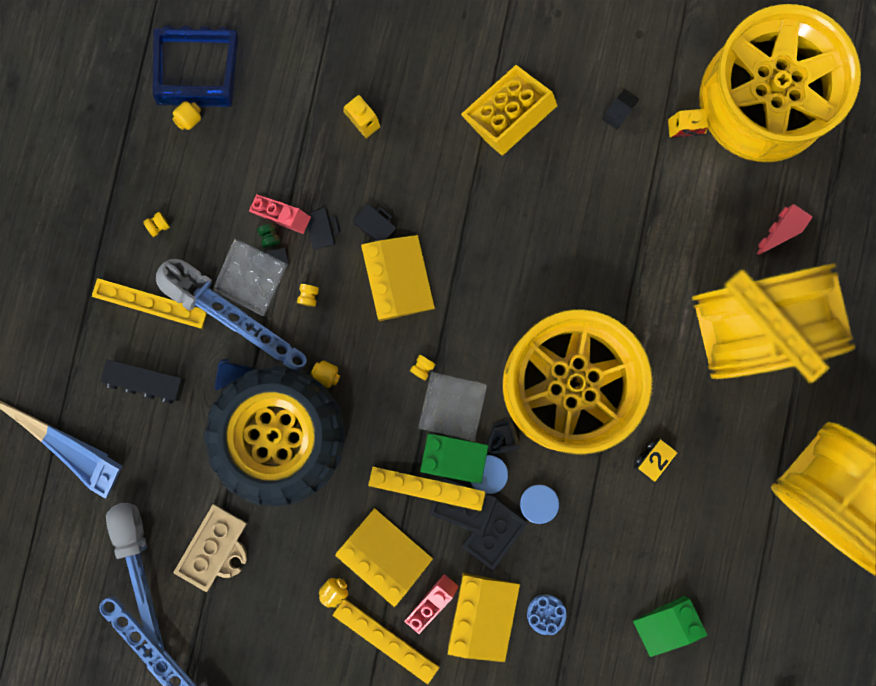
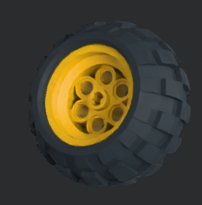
M276 366L251 370L235 381L230 382L222 390L216 402L212 404L208 413L209 418L204 432V443L207 447L209 464L213 472L223 482V485L230 492L240 496L247 502L276 507L304 500L316 493L328 482L342 458L345 427L340 408L336 400L319 381L301 371ZM268 412L271 415V421L265 424L262 421V416ZM285 414L291 417V423L287 426L282 423V417ZM253 429H257L260 432L257 440H253L251 437ZM273 430L279 436L274 442L269 438V434H272ZM293 432H297L300 437L296 444L290 440V435ZM261 447H265L268 450L266 458H262L259 455ZM282 448L288 452V457L285 460H282L278 455Z

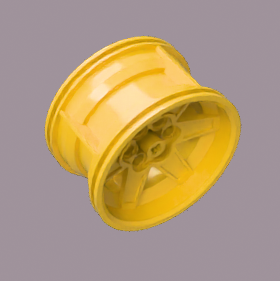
M783 4L767 7L755 12L742 21L732 32L724 47L714 56L703 75L699 98L700 108L706 109L708 130L725 149L747 160L776 162L799 154L819 137L837 126L851 110L859 91L861 74L856 49L843 28L832 18L816 9L802 5ZM764 41L775 42L771 57H768L753 44ZM797 51L806 59L797 61ZM736 63L747 70L751 81L732 90L731 72L733 64ZM776 64L780 65L782 67V70H779L776 67ZM758 71L763 72L765 77H761ZM792 76H795L798 79V82H795L792 79ZM820 79L823 97L809 88L808 85ZM756 90H760L763 96H759ZM789 94L793 95L796 101L791 100ZM771 101L776 102L778 108L772 106ZM763 104L766 128L751 121L741 111L740 107ZM792 108L802 112L811 121L810 124L802 128L787 131L790 109Z
M835 263L754 282L820 359L842 354L855 348L854 343L848 342L853 339V335L850 332L837 277L838 272L832 273L831 268L836 267ZM728 288L692 296V300H698V304L694 305V308H696L709 362L708 368L709 370H714L710 373L711 378H729L795 366Z
M586 310L564 311L537 323L513 348L506 362L503 374L504 401L516 426L528 438L541 446L575 454L602 451L625 439L643 418L649 404L652 388V376L648 358L633 333L609 316ZM571 334L565 358H561L541 344L552 337ZM590 337L605 345L616 359L595 364L590 363ZM575 359L582 361L583 366L581 369H576L573 366ZM530 360L546 377V380L524 390V375ZM556 365L564 368L562 376L555 374L554 368ZM591 371L597 374L596 382H591L588 379ZM622 377V397L618 408L615 409L600 391V388ZM575 379L574 381L578 385L572 388L570 381ZM554 384L558 385L561 389L560 394L557 396L551 392V387ZM587 391H591L594 394V399L591 402L585 399ZM569 397H572L576 402L574 408H568L566 405V400ZM555 404L554 430L542 423L531 408ZM582 409L603 423L596 430L573 435Z
M826 422L823 429L818 431V435L782 477L777 479L778 484L774 483L771 489L790 510L830 544L876 576V446L838 424Z

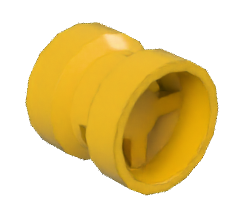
M160 211L154 214L153 218H147L143 221L153 237L157 236L161 230L170 228V225Z
M300 284L299 290L301 294L297 298V303L315 307L317 302L315 295L318 294L319 288Z
M419 355L416 365L412 366L409 371L426 381L428 372L433 370L436 364Z

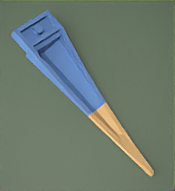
M0 401V409L49 448L90 490L105 499L110 495L122 465L108 458V454Z

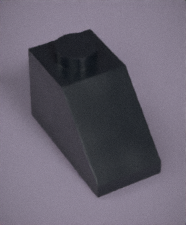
M624 89L605 113L602 120L618 130L639 99Z

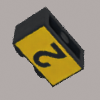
M661 438L651 439L646 446L647 451L643 455L640 454L634 461L636 465L633 468L652 483L657 482L679 453Z

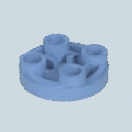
M487 455L482 484L471 482L476 490L485 491L486 494L497 493L505 486L508 479L506 465L498 457Z
M541 484L533 485L523 492L520 499V509L529 521L536 524H544L556 516L559 509V499L550 487Z
M549 594L539 595L530 602L527 609V619L530 626L536 632L544 635H554L565 624L566 609L557 597Z

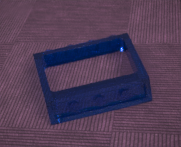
M164 26L163 29H154L153 96L156 104L179 106L186 101L190 104L194 102L197 106L232 107L238 42L236 30H229L226 27H220L219 30L201 27L199 30L188 26H183L181 29H173L171 26ZM162 43H229L224 85H162Z

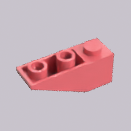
M256 194L249 210L251 213L304 234L311 218L299 208Z
M795 204L788 208L784 207L779 214L781 218L769 228L768 232L770 234L767 239L764 237L759 243L758 247L760 249L756 254L760 255L802 233L813 216Z
M444 574L404 622L420 634L450 602L459 586Z

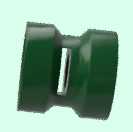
M268 223L257 228L258 235L262 238L263 248L271 247L281 242L279 235L275 232V223Z

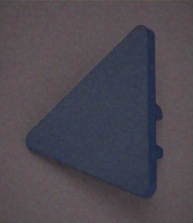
M229 359L220 360L215 379V390L227 386L230 382L235 381L253 369L230 363Z

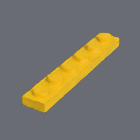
M740 270L724 284L809 382H813L828 369L826 364L743 270Z
M98 278L92 293L94 298L200 329L204 328L208 315L201 308L195 307L189 311L183 307V303H177L167 298Z
M372 467L368 486L478 511H482L486 495L485 491Z
M344 599L332 616L426 684H429L438 671V665L348 600Z

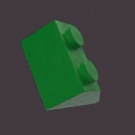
M428 434L420 472L482 484L489 445Z
M685 595L633 620L650 657L691 644L707 636L691 600Z

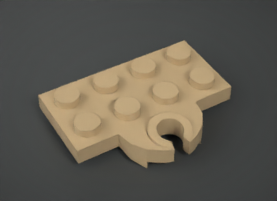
M213 504L173 573L205 592L209 591L217 576L231 578L240 573L242 569L240 567H233L231 559L238 557L241 563H247V551L244 545L238 541L247 522Z

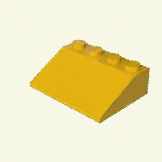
M515 65L461 115L493 149L503 156L557 107V103L551 90Z
M418 235L380 240L361 245L379 322L435 309Z
M375 508L335 554L337 558L394 607L433 560L430 555Z
M463 572L448 645V655L468 659L505 662L520 584Z

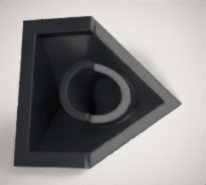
M512 419L493 423V428L486 445H489L487 455L520 448Z

